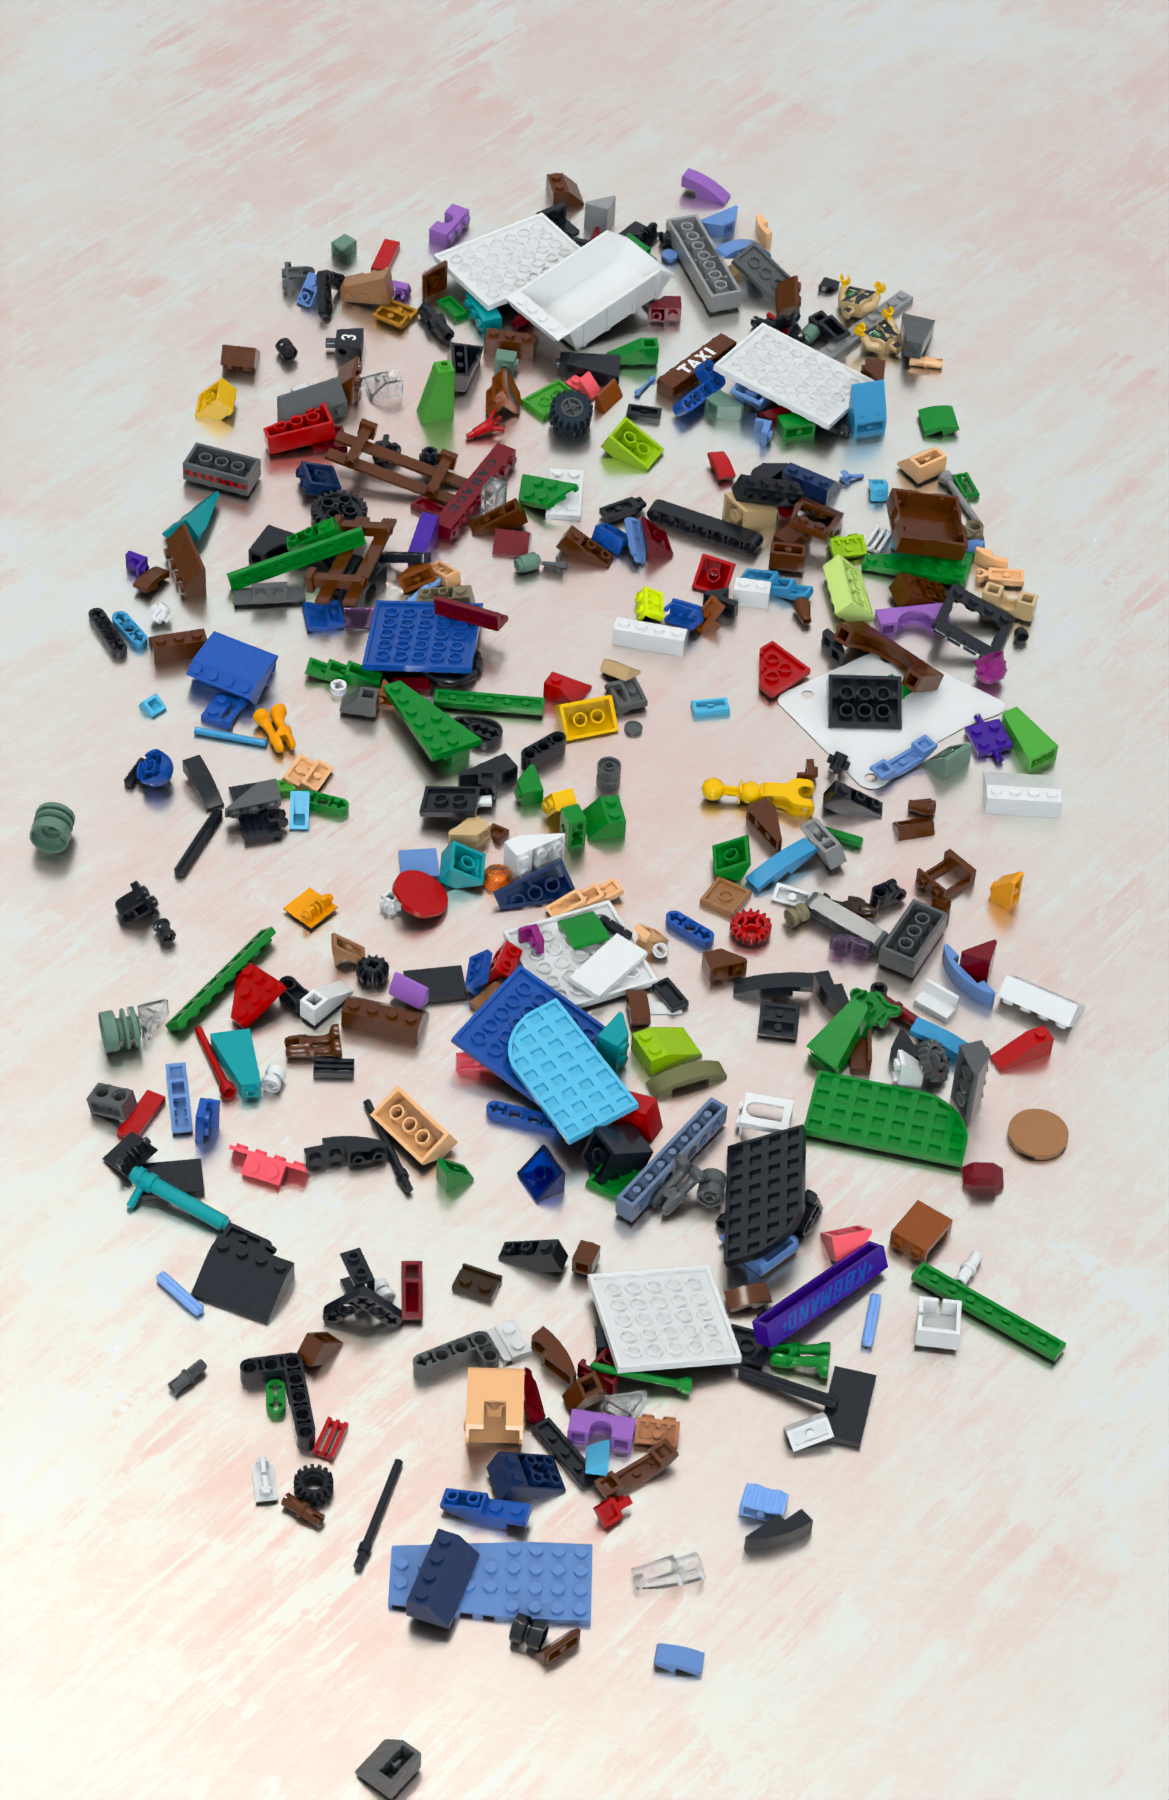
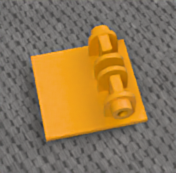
M309 887L286 905L283 910L312 929L336 910L338 906L332 903L333 896L330 893L322 896Z

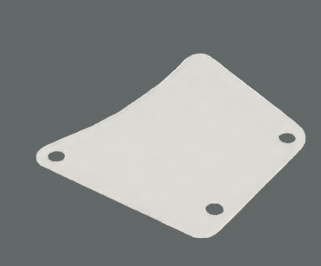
M869 653L782 693L778 698L779 705L828 754L834 755L838 751L849 756L847 761L850 762V766L846 772L860 786L867 789L881 788L891 780H881L879 777H877L875 782H867L865 780V775L874 774L870 770V766L882 759L886 761L891 760L911 748V743L925 734L937 743L953 733L975 724L974 716L976 714L977 716L980 714L982 719L985 720L999 715L1006 707L1000 699L937 669L944 674V677L936 691L912 692L905 696V699H902L901 730L828 728L827 678L829 674L888 676L893 674L894 676H901V680H903L905 674L891 662H883L880 656ZM811 691L814 696L811 699H805L802 697V692Z

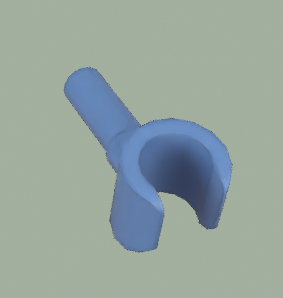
M842 470L840 473L843 476L839 477L844 483H849L851 479L864 478V474H849L846 470Z

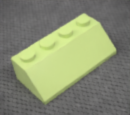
M838 554L823 566L824 577L828 583L827 588L835 608V615L846 622L874 620V614L861 571Z

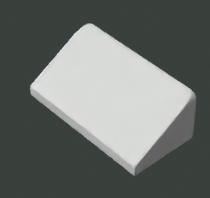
M777 882L771 901L795 907L798 903H805L813 893Z

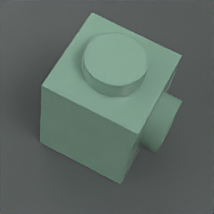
M497 349L494 358V372L498 373L504 368L508 369L511 375H514L515 368L518 369L519 367L517 351Z

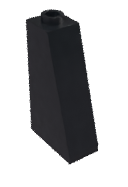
M560 352V358L556 360V368H559L560 376L571 378L573 375L582 377L589 371L599 386L605 387L612 379H616L619 385L621 355Z

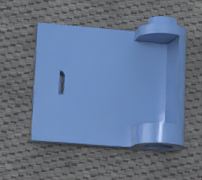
M724 1232L722 1235L719 1236V1239H720L723 1243H724L725 1232ZM792 1234L771 1253L744 1264L755 1275L762 1277L799 1249V1241Z

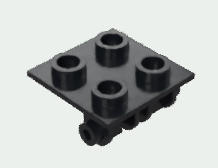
M634 221L619 233L626 237L630 233L646 245H649L659 237V232H657L658 225L655 222L645 226Z
M131 1132L102 1159L129 1177L135 1166H142L158 1149L150 1144L151 1141L148 1137L141 1138L134 1132Z

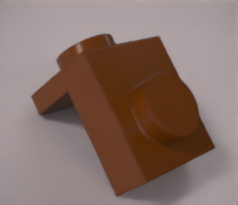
M806 759L805 772H798L796 778L809 779L815 785V778H818V767L814 765V759Z
M945 897L932 898V907L948 913L946 923L948 925L951 901Z

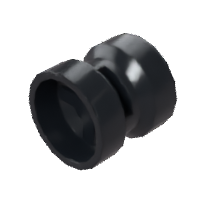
M282 338L276 343V350L285 361H291L297 356L298 351L290 339Z

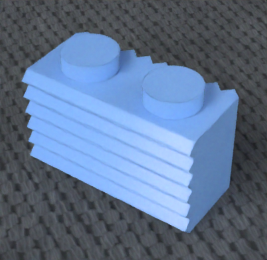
M747 1483L740 1502L739 1515L768 1522L778 1514L784 1518L789 1494L779 1489L771 1490L766 1487L764 1488L760 1484Z

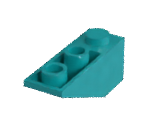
M466 292V299H464L465 308L470 311L471 318H474L476 326L480 328L482 334L486 333L487 328L502 330V317L497 308L487 311L472 295Z

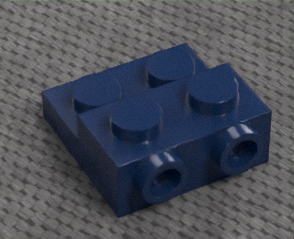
M301 461L300 466L296 469V478H300V489H304L305 494L318 496L322 495L323 491L330 492L332 490L336 493L337 489L340 491L342 488L332 465Z

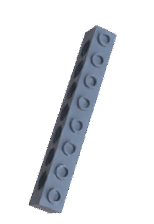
M710 1097L616 1197L615 1213L633 1222L651 1203L657 1190L668 1182L675 1173L677 1165L674 1159L677 1154L690 1161L725 1124L728 1106Z

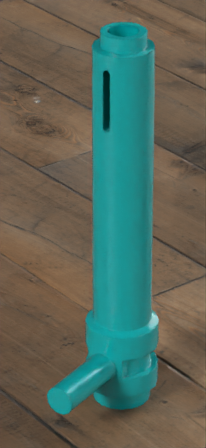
M135 1166L132 1169L128 1180L132 1181L136 1188L126 1204L130 1208L134 1209L141 1194L145 1191L149 1194L157 1195L219 1231L225 1230L231 1223V1220L225 1214L159 1178V1175L153 1172L149 1173L148 1169L143 1166Z

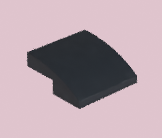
M761 1001L757 1035L797 1040L800 1006Z

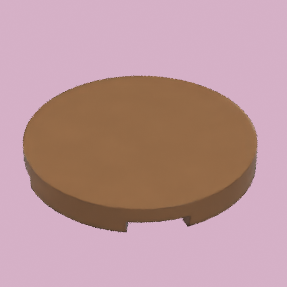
M1027 1109L1017 1113L1011 1119L1007 1133L1011 1146L1018 1153L1022 1152L1025 1155L1034 1157L1036 1160H1047L1060 1155L1066 1147L1069 1138L1065 1122L1056 1114L1043 1109Z

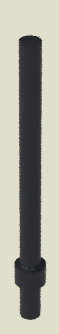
M367 1099L363 1104L380 1140L387 1142L388 1156L396 1171L395 1176L402 1183L405 1192L409 1193L413 1190L408 1179L409 1174L406 1168H403L385 1129L370 1115L375 1108L371 1100Z
M395 1459L365 1537L359 1543L357 1548L358 1555L353 1565L355 1569H362L366 1557L371 1552V1543L403 1464V1461L400 1459Z

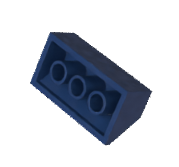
M437 1529L408 1596L406 1616L447 1629L450 1628L480 1557V1554L460 1535Z

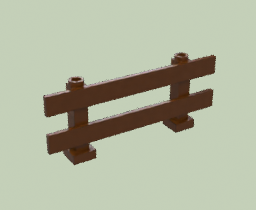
M364 418L360 421L357 437L340 430L335 437L334 442L350 447L348 454L329 448L325 456L326 460L445 505L448 504L454 494L441 490L442 483L460 489L467 480V478L449 472V470L454 471L459 454L442 448L437 464L438 467L395 452L369 442V439L374 440L378 424ZM364 452L430 477L431 480L427 485L361 460L359 457Z
M335 515L334 519L343 532L361 526L364 536L374 538L356 575L344 574L356 548L338 554L329 573H319L316 567H309L304 577L307 592H314L316 588H321L315 599V604L329 605L336 589H347L348 591L342 601V605L357 606L364 589L367 588L368 581L385 545L393 534L397 519L383 518L381 522H371L370 517L356 516L355 520H343V515Z

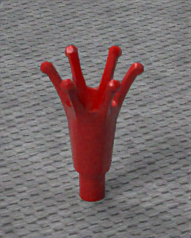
M493 409L491 415L484 422L466 434L467 439L470 440L494 431L504 432L506 426H498L499 423H495L502 416H498L491 421L496 412V409Z

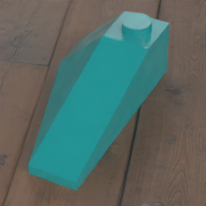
M216 491L193 507L191 511L183 515L179 521L169 526L162 535L169 538L182 524L186 523L193 542L199 540L202 537L201 533L207 528L220 493Z

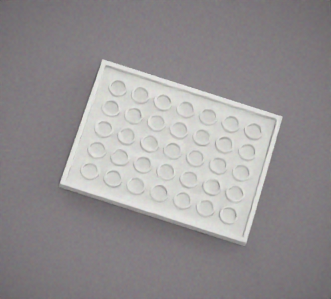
M539 213L434 254V261L440 263L446 260L448 262L447 273L489 311L507 304L506 297L581 247L547 216Z
M761 323L715 363L713 370L720 375L747 387L749 390L772 400L778 405L827 430L848 412L851 385L875 381L764 323Z

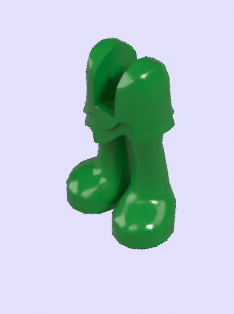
M802 1342L778 1343L777 1346L771 1348L772 1355L769 1359L771 1366L785 1369L812 1367L817 1369L820 1378L828 1379L831 1342L802 1345Z

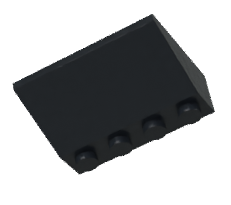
M829 674L827 678L828 728L901 730V676Z
M218 1235L208 1251L191 1295L198 1300L268 1325L295 1279L294 1262Z

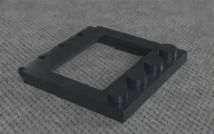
M953 583L931 627L934 629L933 633L942 638L945 635L948 636L947 640L958 647L961 644L964 645L963 649L974 656L978 653V658L1000 651L1015 617ZM954 602L962 603L969 611L978 612L982 618L987 621L992 620L1000 627L992 640V646L945 621Z

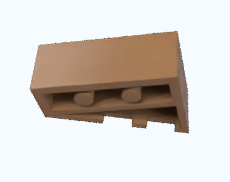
M386 267L380 271L376 269L372 270L371 273L346 276L340 287L342 302L389 305L395 294L391 268Z

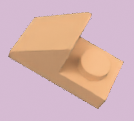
M639 923L634 927V930L639 934L635 943L646 950L648 955L653 952L652 949L656 943L663 942L667 944L669 941L657 929Z

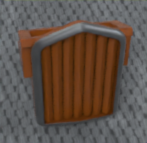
M503 368L492 377V386L486 391V413L488 415H491L493 409H496V412H498L502 406L514 414L520 411L521 395L508 369Z

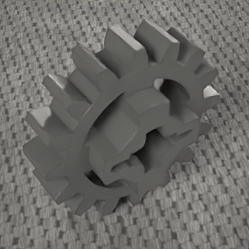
M929 1039L920 1043L921 1048H918L920 1053L918 1058L921 1061L919 1066H922V1073H925L926 1079H930L931 1082L944 1081V1079L948 1078L947 1074L950 1073L948 1069L950 1064L947 1061L949 1056L945 1055L946 1049H943L942 1043H938L936 1039Z

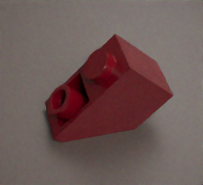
M663 296L650 304L648 307V321H681V296Z

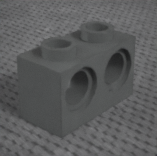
M99 1082L86 1099L92 1114L126 1121L137 1106L133 1090Z

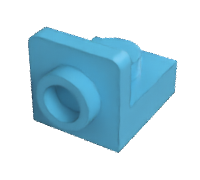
M868 479V487L871 490L870 500L887 501L888 483L886 479Z

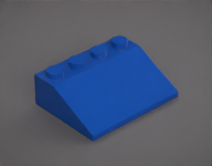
M214 631L193 658L186 675L193 682L237 699L243 698L247 703L256 706L278 659V655Z

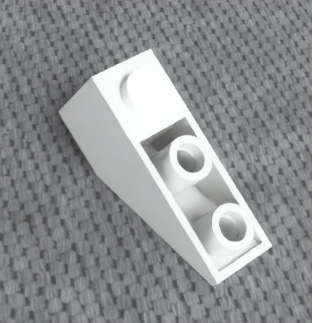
M341 981L315 988L300 1000V1016L315 1026L343 1003L347 997L351 996L354 990Z

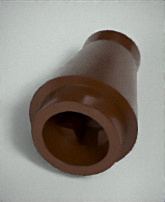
M806 598L795 600L793 609L799 617L801 624H810L812 621L810 602Z
M931 798L909 800L908 811L930 817V815H935L936 800Z

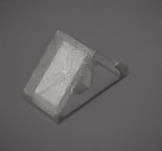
M647 1390L604 1396L603 1410L610 1415L628 1416L636 1419L646 1407Z

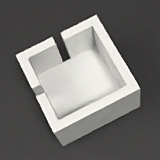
M920 1296L917 1308L915 1345L957 1350L960 1337L962 1301L943 1299L939 1315L936 1314L939 1298Z

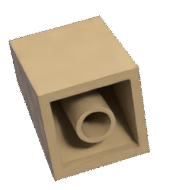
M733 492L724 493L722 520L756 532L776 524L777 510L774 506L736 501Z

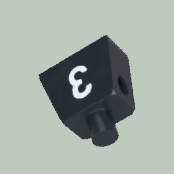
M364 328L338 329L336 338H326V348H335V356L337 358L352 360L355 357H360V361H362Z

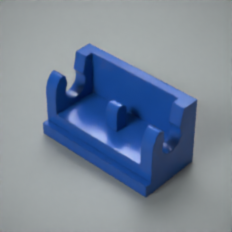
M673 598L672 602L666 605L663 610L665 612L670 610V613L664 618L665 623L691 631L704 621L700 605Z

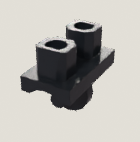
M389 434L383 435V440L375 441L377 445L401 453L400 445L396 442H389ZM372 456L375 464L383 463L384 467H390V462Z

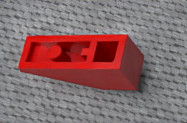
M1042 1025L1024 1032L992 1054L990 1059L998 1071L1002 1072L1050 1055L1054 1038L1047 1028Z

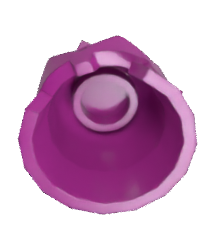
M996 651L974 661L977 668L975 674L980 682L990 685L1004 679L1008 670L1006 668L1007 661L1004 660V651Z

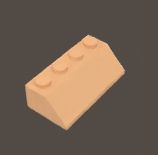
M398 1085L370 1114L422 1165L445 1157L458 1143Z

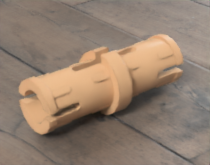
M925 355V357L921 356L920 359L912 357L909 359V366L924 367V369H927V367L942 369L943 358L928 357V355Z

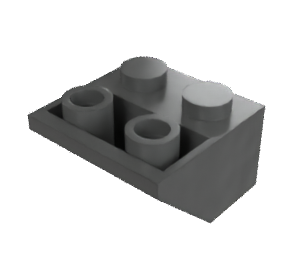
M385 1739L355 1770V1774L392 1799L421 1768V1752L404 1740Z

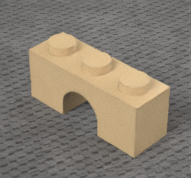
M987 581L981 599L1015 618L1031 622L1036 612L1039 595L1021 591L1017 599H1011L1004 594L1003 585Z

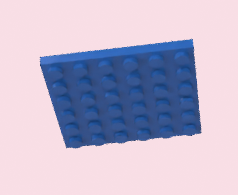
M376 600L362 669L389 672L472 673L480 626L435 614L434 602ZM466 603L483 608V603Z
M519 965L452 1037L451 1042L537 1104L513 1072L509 1062L508 1043L517 1023L530 1011L557 998L596 1049L597 1037L606 1026L526 968Z

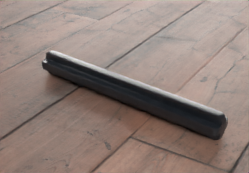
M213 809L174 868L175 875L181 877L185 874L222 818L223 811L221 809Z
M741 1365L738 1370V1377L833 1409L839 1403L837 1396Z

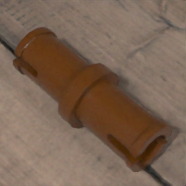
M290 1493L285 1495L287 1499L285 1497L282 1499V1506L296 1513L298 1518H304L317 1528L321 1526L319 1522L323 1523L325 1519L324 1514L310 1507L308 1502H302Z

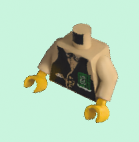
M841 274L839 280L842 283V287L839 288L838 305L841 308L842 316L845 319H849L851 316L863 318L868 313L876 310L881 298L880 294L886 291L885 284L876 281L874 288L877 291L853 286L847 288L851 279L847 275L846 280H844V276Z
M891 306L887 308V311L884 308L881 313L882 317L887 318L888 321L882 320L867 330L864 323H860L854 328V334L861 336V346L865 347L868 351L882 356L891 351L899 354L903 348L899 344L901 337L894 318L892 319L891 317L894 312Z

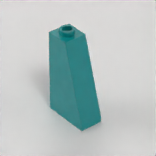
M250 1028L210 1033L211 1047L217 1060L230 1081L234 1084L240 1097L261 1096V1079Z

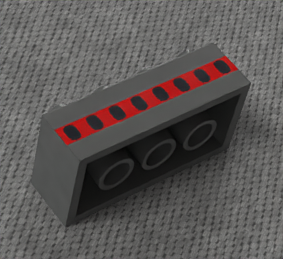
M197 442L183 462L184 480L245 496L249 495L261 476V459Z

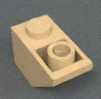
M477 815L476 817L466 818L461 824L448 832V845L452 841H456L470 848H478L490 839L491 825Z

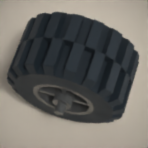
M571 389L570 392L564 390L563 394L559 392L557 397L553 398L549 412L550 424L553 425V429L558 430L559 434L564 433V436L567 437L568 434L574 437L576 434L581 435L582 432H586L590 426L593 414V404H591L590 398L586 399L587 395H582L580 391L574 392Z

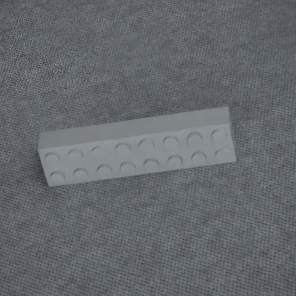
M693 214L667 219L666 231L670 232L671 245L678 253V258L709 312L740 307L742 290L722 256L715 251L716 246L698 215Z

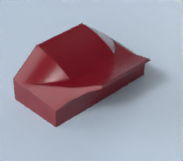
M972 1162L962 1167V1188L1003 1189V1168L997 1164Z

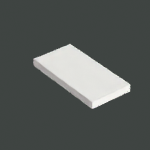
M616 933L568 977V982L599 1001L647 957L648 952Z

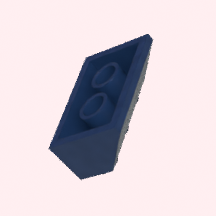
M791 462L785 467L781 475V480L799 482L804 494L803 497L823 505H827L842 488V484Z

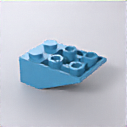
M884 380L852 384L847 425L851 427L850 431L853 437L885 432L887 414Z

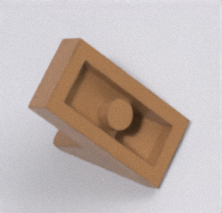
M334 932L331 934L335 966H338L344 959L357 964L362 957H365V947Z

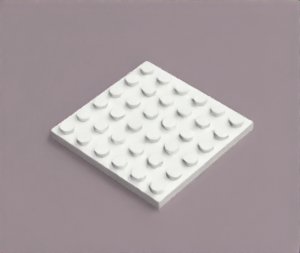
M610 900L503 931V937L505 941H509L523 951L518 961L519 965L526 968L579 1008L626 995V990H643L652 987L654 983L658 982V979L646 959L637 965L599 1001L568 982V977L609 940L573 950L567 944L566 936L558 929L557 921L593 911L598 918L606 915L610 918V921L614 920L625 927L624 929H627ZM537 924L544 938V953L537 955L534 948H530L528 942L520 944L518 942L519 928ZM607 930L609 937L611 939L614 936V934ZM631 938V939L629 940V941L633 942L634 944H636L633 938Z
M709 1265L588 1274L587 1282L617 1373L741 1363L742 1355Z

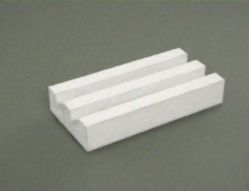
M877 525L865 542L867 551L880 554L892 537L891 529L887 531V528L883 527V529H880V526ZM883 535H885V538L878 546V548L875 550V547L878 545Z

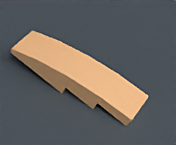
M613 877L599 886L595 882L582 891L576 888L547 905L545 909L553 917L603 901H612L623 895L624 891Z

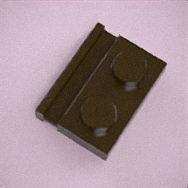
M463 1263L462 1269L452 1284V1291L491 1303L502 1282V1276Z

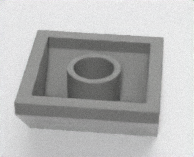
M615 195L585 202V230L593 232L597 226L599 227L600 234L606 230L610 231L615 221Z

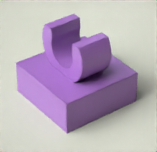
M393 280L395 293L393 298L396 299L398 294H402L401 300L404 301L406 295L410 296L412 289L410 285Z

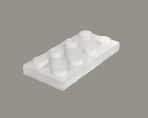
M549 468V479L577 484L579 490L577 492H569L565 495V500L546 510V519L580 521L584 470Z

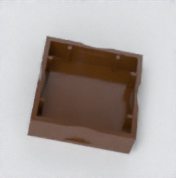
M892 488L886 501L895 552L962 561L968 548V542L961 520L962 513L958 496L937 493L929 494L914 490Z

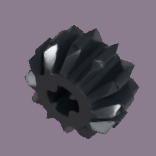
M368 955L367 958L362 957L356 965L357 979H360L361 984L367 983L368 987L371 984H374L376 987L378 983L384 984V981L389 977L388 962H385L384 957L379 958L378 955L374 957Z

